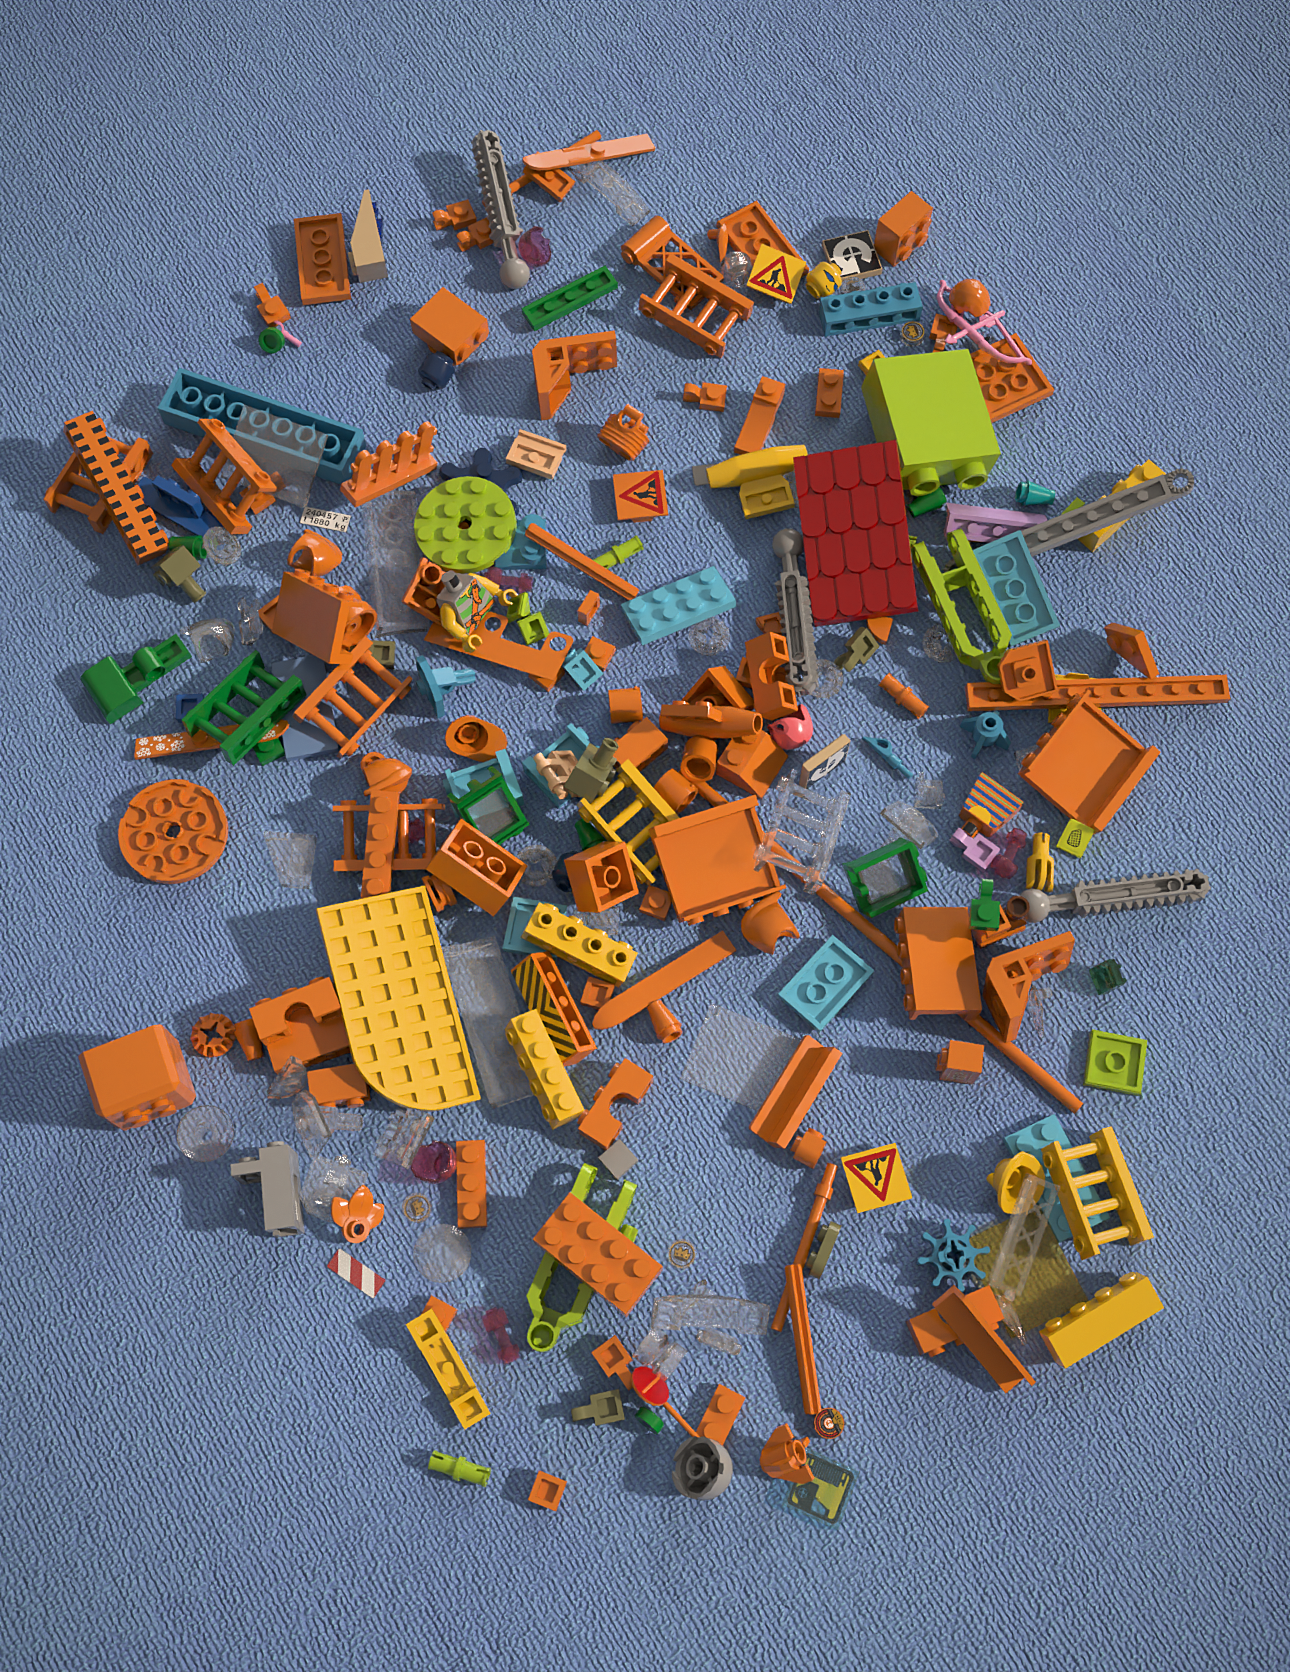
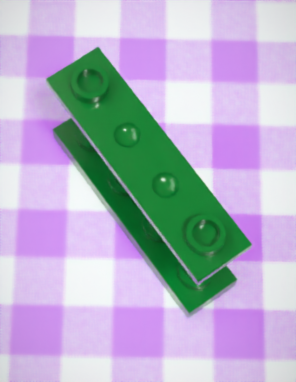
M257 650L244 658L236 669L199 704L189 710L182 719L189 736L193 737L201 729L220 742L221 745L219 747L225 760L233 766L306 696L301 679L294 674L287 681L283 682L264 670L263 660ZM257 677L277 691L265 700L246 686ZM237 694L258 707L250 717L244 716L228 705ZM218 712H221L240 725L231 735H227L209 722Z

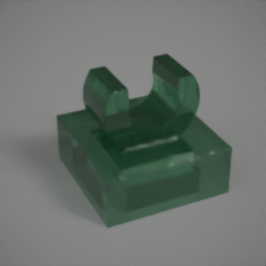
M1115 958L1105 960L1089 969L1098 995L1108 994L1124 985L1127 981L1126 978H1122L1119 971L1121 965L1116 963Z

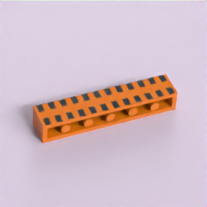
M90 411L64 422L63 432L137 565L139 566L166 554L167 544L169 543L167 535L162 529H158L155 524L156 516L153 510L145 506L142 500L144 495L140 487L134 485L131 481L130 469L125 462L121 463L118 457L119 450L113 440L109 441L105 432L107 430L103 420L100 417L96 418L94 412Z

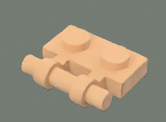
M551 751L547 759H545L542 753H538L533 757L537 764V771L546 778L548 788L552 793H556L560 800L566 798L568 793L572 797H580L563 787L578 762L572 751Z

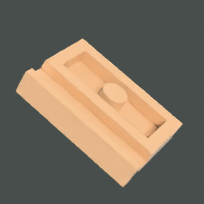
M520 429L507 454L506 464L553 480L562 461V456L566 452V445Z

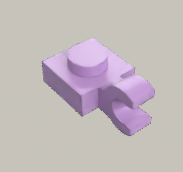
M960 828L956 830L949 840L956 847L964 849L965 851L961 857L982 872H984L1000 851V848L978 833L973 839Z

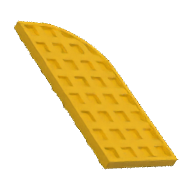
M420 886L317 908L316 915L335 991L341 1006L340 1012L352 1060L367 1084L388 1101L416 1111H440L479 1101L481 1098L426 887Z

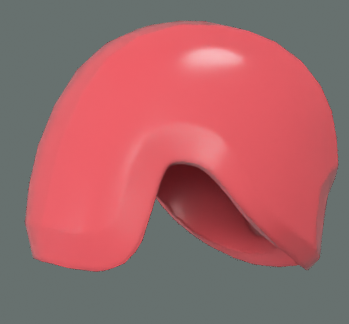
M803 704L797 706L798 711L786 715L783 719L767 726L771 738L782 749L792 750L802 747L813 735V723L807 708ZM779 724H781V725H783L784 728L781 729V728H778L777 726H778Z

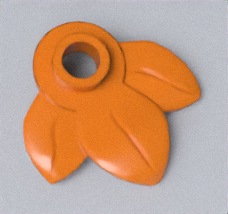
M360 1185L349 1201L333 1197L331 1202L332 1220L341 1227L343 1237L350 1243L363 1242L369 1235L370 1229L378 1226L384 1215V1205L380 1203L373 1204L372 1193L365 1185ZM359 1224L360 1230L355 1234L354 1227Z

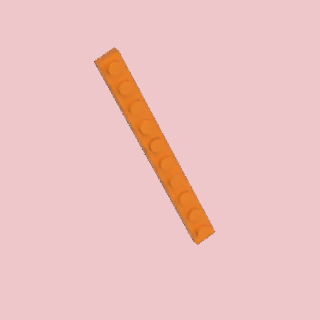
M1227 675L1154 677L1153 679L1136 677L1056 680L1058 692L1021 702L1003 692L1001 684L977 682L967 683L965 686L967 711L1068 708L1066 703L1075 693L1081 694L1088 689L1091 693L1087 699L1097 707L1227 703L1230 700Z

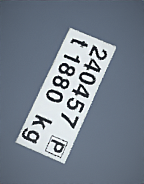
M305 507L300 523L346 532L351 516Z

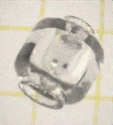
M741 251L729 253L723 258L720 265L724 281L729 287L734 289L746 287L753 268L750 257Z

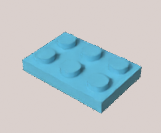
M832 935L778 993V997L820 1033L873 975L874 970Z

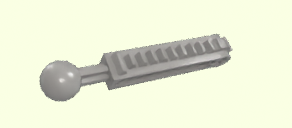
M480 130L471 141L473 147V158L476 160L475 167L478 169L477 176L480 178L479 185L482 187L481 194L484 196L483 202L486 205L485 211H487V219L490 223L489 228H491L492 232L489 238L494 241L495 247H500L503 251L505 262H503L500 268V279L503 284L511 289H520L527 284L530 278L529 267L525 261L518 258L515 241L519 238L523 229L518 227L520 224L516 219L517 214L514 210L515 205H513L511 188H509L508 173L505 170L506 164L503 161L504 155L501 152L500 139L493 131Z
M785 528L778 531L773 537L772 542L773 552L782 559L783 573H780L781 580L775 582V586L778 591L776 595L780 601L778 606L781 610L779 611L782 619L780 624L783 628L781 633L782 636L786 637L789 662L785 663L786 666H784L788 674L785 678L789 685L794 686L795 694L801 697L812 695L815 688L819 686L817 680L819 675L816 670L818 666L815 661L817 657L814 652L816 648L813 643L815 638L813 636L814 629L811 624L813 620L810 615L812 611L809 606L811 605L808 597L810 596L809 584L806 577L800 576L797 558L801 555L804 548L803 536L794 529Z
M1185 869L1182 874L1176 870L1171 876L1168 872H1164L1161 877L1157 873H1153L1150 878L1144 874L1140 880L1136 876H1132L1129 881L1122 877L1119 882L1111 878L1107 884L1104 880H1100L1095 885L1090 880L1085 885L1083 880H1081L1071 893L1047 896L1038 889H1028L1018 896L1026 898L1030 905L1029 912L1024 917L1025 921L1037 923L1043 921L1049 912L1070 909L1072 914L1079 913L1081 918H1085L1089 912L1096 916L1100 910L1105 915L1109 913L1110 909L1115 913H1118L1121 908L1128 912L1132 906L1137 911L1141 909L1142 905L1146 909H1150L1153 904L1160 908L1164 902L1168 907L1172 906L1175 901L1178 905H1182L1185 900L1192 904L1196 901H1202L1211 890V887L1209 886V877L1199 872V869L1190 871Z

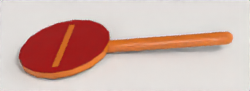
M640 1366L635 1368L631 1374V1383L638 1396L653 1406L662 1405L691 1437H700L667 1402L669 1389L661 1375L649 1367Z

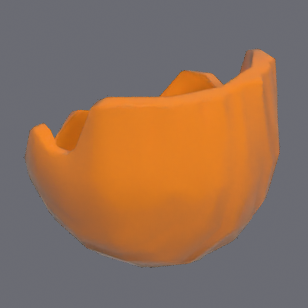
M964 279L958 282L949 294V302L958 313L966 311L974 317H979L989 310V306H991L987 289L976 279Z

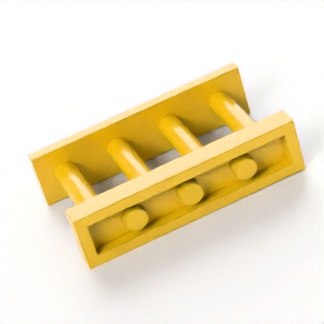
M627 759L616 769L619 774L617 776L618 779L606 789L602 797L598 796L590 804L583 798L576 806L579 808L578 814L587 823L591 821L607 841L623 842L615 832L643 807H648L654 813V820L626 844L635 879L640 884L645 883L649 886L656 881L651 872L660 865L657 855L655 854L643 865L633 852L651 837L649 833L650 828L679 819L680 817L630 760ZM631 787L637 794L635 796L636 799L607 824L597 811L623 788Z
M1112 1126L1103 1128L1090 1135L1091 1143L1062 1150L1059 1141H1055L1041 1148L1043 1163L1049 1170L1074 1238V1247L1080 1254L1081 1260L1100 1254L1098 1245L1126 1237L1130 1246L1154 1238ZM1095 1154L1101 1170L1072 1178L1066 1161ZM1105 1181L1112 1198L1083 1206L1077 1189ZM1116 1209L1122 1226L1093 1234L1087 1217Z

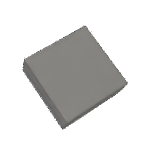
M620 1139L598 1157V1160L617 1181L638 1163V1159Z

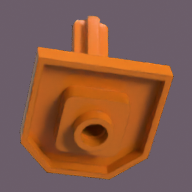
M1045 639L1007 649L997 665L1003 692L1020 702L1058 692L1048 640Z

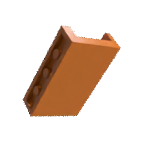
M295 569L294 572H283L272 632L329 664L351 665L353 654L342 649L341 646L349 608H362L363 602L355 599L354 594L351 592L340 591L337 585L324 583L325 579L310 576V572L307 570Z
M903 907L898 917H895L894 931L896 934H899L897 955L899 959H902L903 968L900 972L901 984L905 985L906 994L904 995L903 1005L905 1011H908L909 1020H915L920 1014H963L964 1020H975L982 1011L971 929H969L968 907Z
M298 1009L290 1016L289 1028L291 1036L267 1045L273 1069L279 1077L351 1053L342 1016L318 1024L313 1017L312 1011L308 1009Z

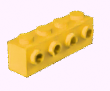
M1148 459L1142 466L1137 464L1130 471L1129 477L1125 481L1119 480L1112 488L1110 495L1166 473ZM1130 518L1080 537L1078 540L1093 553Z
M539 902L520 938L549 951L606 982L615 984L619 988L624 983L638 954L632 950V946L623 941L616 942L608 938V934L600 929L594 928L592 930L584 926L583 921L575 916L567 917L559 913V909L552 904H542Z
M534 1009L510 1019L505 1028L506 1038L516 1052L520 1068L526 1073L530 1089L541 1105L545 1120L549 1122L553 1130L578 1119L584 1111L583 1105L537 1010Z
M1129 1272L1120 1277L1119 1283L1111 1288L1105 1287L1098 1290L1094 1294L1095 1297L1088 1302H1080L1072 1306L1070 1313L1062 1318L1056 1317L1049 1320L1045 1324V1328L1039 1331V1334L1055 1363L1066 1369L1162 1310L1164 1306L1147 1276L1137 1272Z

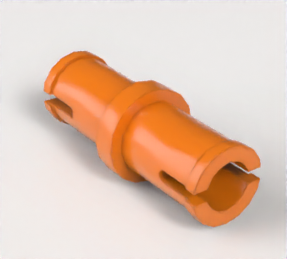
M888 673L880 682L879 686L896 699L895 703L899 706L902 704L917 719H920L928 710L929 706L916 697L909 686L906 688L892 674Z

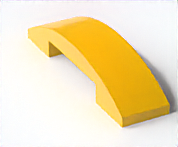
M432 1308L406 1323L408 1330L426 1358L464 1430L491 1414Z

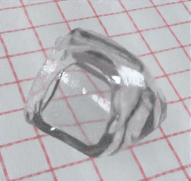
M212 618L183 627L179 632L180 634H188L190 636L197 658L202 664L229 654L234 641L235 629L233 623L225 618Z

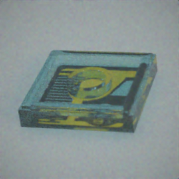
M806 1447L804 1448L806 1462L801 1466L808 1464L814 1479L805 1484L790 1481L781 1505L835 1530H839L860 1471Z

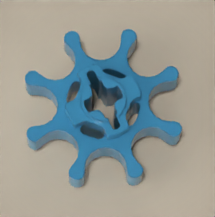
M945 1219L942 1222L944 1229L943 1238L935 1239L928 1232H924L921 1235V1239L931 1245L932 1255L928 1258L920 1257L916 1263L918 1266L930 1263L936 1268L937 1276L930 1283L931 1287L936 1288L940 1284L942 1277H950L954 1280L956 1287L961 1292H964L965 1288L962 1284V1277L965 1273L973 1274L978 1280L985 1278V1272L975 1267L974 1258L976 1255H987L990 1252V1248L986 1246L976 1249L970 1244V1234L976 1229L974 1225H969L965 1234L958 1236L950 1228L951 1221ZM943 1244L942 1251H939V1247ZM951 1249L954 1254H959V1258L955 1263L952 1258H947V1254L951 1252ZM967 1261L966 1267L963 1268L964 1262Z

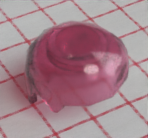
M534 226L520 237L518 244L521 257L533 267H542L551 258L550 239L542 236L543 228Z
M432 1140V1143L429 1145H419L411 1158V1171L415 1178L428 1184H440L448 1180L457 1167L456 1153L451 1145L437 1140Z

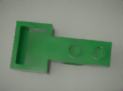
M174 634L154 648L144 647L138 650L132 657L133 662L122 669L112 656H108L87 669L81 675L80 680L105 719L112 724L144 703L138 694L139 691L190 659L192 655L180 637Z

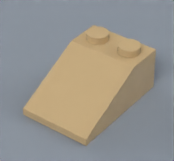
M369 189L364 190L351 239L352 252H348L353 276L358 275L360 283L388 277Z

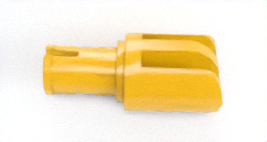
M1039 832L1032 836V855L1027 858L1026 889H1031L1033 886L1034 889L1041 891L1044 887L1045 892L1051 893L1053 892L1054 859L1049 856L1050 835L1045 833L1044 839H1042L1043 833Z

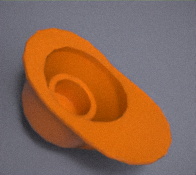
M473 715L461 716L452 721L445 734L446 745L452 752L479 762H486L496 758L495 752L507 747L506 735L501 728Z

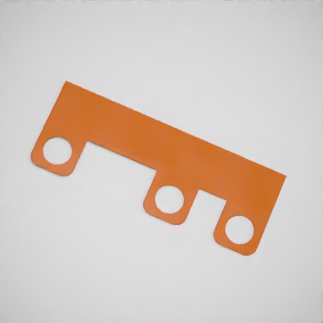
M487 612L479 622L476 630H473L469 637L471 635H478L482 639V645L478 647L471 642L476 648L471 653L464 651L461 639L458 641L444 627L434 622L424 638V641L554 681L573 644L571 636L555 631L548 634L541 650L502 639L500 637L508 623V618L494 612ZM491 617H496L501 621L500 628L494 632L485 628V621ZM561 637L565 639L566 647L563 650L554 651L550 648V641L553 638Z

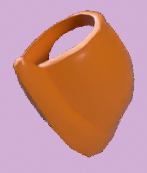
M305 529L304 534L291 548L287 564L295 569L309 571L310 576L321 577L331 572L341 563L342 552L329 539L314 531ZM303 549L299 559L293 563L295 553Z
M382 758L363 767V773L369 786L363 792L364 796L371 795V790L399 792L401 794L407 787L408 780L412 775V768L394 758Z
M779 891L754 904L746 911L741 920V932L745 939L754 947L771 955L774 954L778 937L799 938L798 930L778 903V899L781 897Z

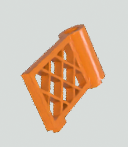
M658 215L650 219L621 246V256L626 263L639 265L660 284L666 278L664 273L665 259L668 258L670 253L680 259H693L696 262L697 269L710 274L719 282L724 281V276L674 234L668 223ZM672 241L679 247V252H665V246ZM652 258H662V267H652L647 262ZM674 283L669 289V292L675 296L674 301L676 303L683 296L684 289L688 288L682 283ZM698 294L690 301L686 308L692 310L705 297Z

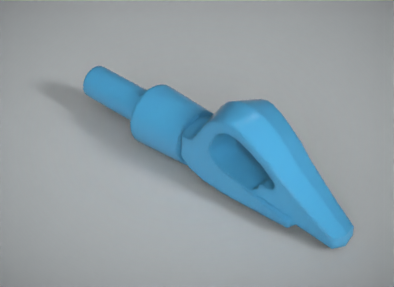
M862 737V740L867 742L894 770L898 769L908 779L912 778L913 774L902 765L903 761L892 754L890 741L881 738ZM877 743L884 744L887 748H883L877 745Z

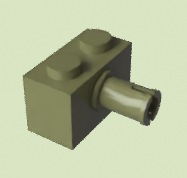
M184 545L174 547L151 567L155 571L153 576L162 586L165 584L168 587L180 586L193 603L199 601L206 594L191 576L201 565Z
M604 738L599 748L589 743L563 787L585 798L590 803L593 802L597 794L602 797L616 773L613 766L617 759L613 755L619 748L618 744L610 738Z

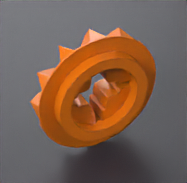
M209 1013V1015L199 1017L198 1022L192 1026L190 1039L194 1049L201 1055L218 1057L228 1052L233 1046L236 1038L233 1033L235 1027L232 1021L223 1014ZM217 1027L216 1032L223 1038H212L208 1042L209 1037L204 1031H213Z

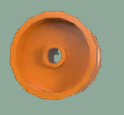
M345 585L339 587V590L351 592L354 594L355 599L363 602L362 608H349L341 646L342 649L349 651L350 646H356L371 632L377 620V613L367 602L362 601L360 595L351 586Z

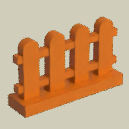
M427 421L420 425L417 434L413 436L409 431H404L397 438V443L393 445L387 440L381 442L376 448V453L370 454L367 450L361 451L357 454L355 462L350 466L353 471L352 479L341 483L340 491L356 508L436 470L438 462L430 453L434 449L431 444L433 436L437 434V429Z

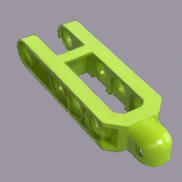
M962 529L947 533L948 547L958 568L942 574L934 557L930 556L924 541L911 545V554L915 566L959 662L976 670L980 669L986 682L1001 684L997 665L1006 652L1012 634ZM967 586L994 645L992 651L983 653L982 650L971 646L965 633L966 626L964 623L961 624L955 611V602L950 600L947 592Z
M584 1163L571 1190V1193L583 1203L586 1201L598 1168ZM625 1179L623 1180L616 1202H613L606 1219L618 1231H620L637 1189V1184ZM546 1252L526 1296L534 1315L527 1333V1340L532 1349L541 1353L548 1352L554 1347L561 1330L582 1322L594 1293L593 1290L582 1282L579 1283L578 1292L570 1311L562 1314L546 1307L544 1297L559 1264Z

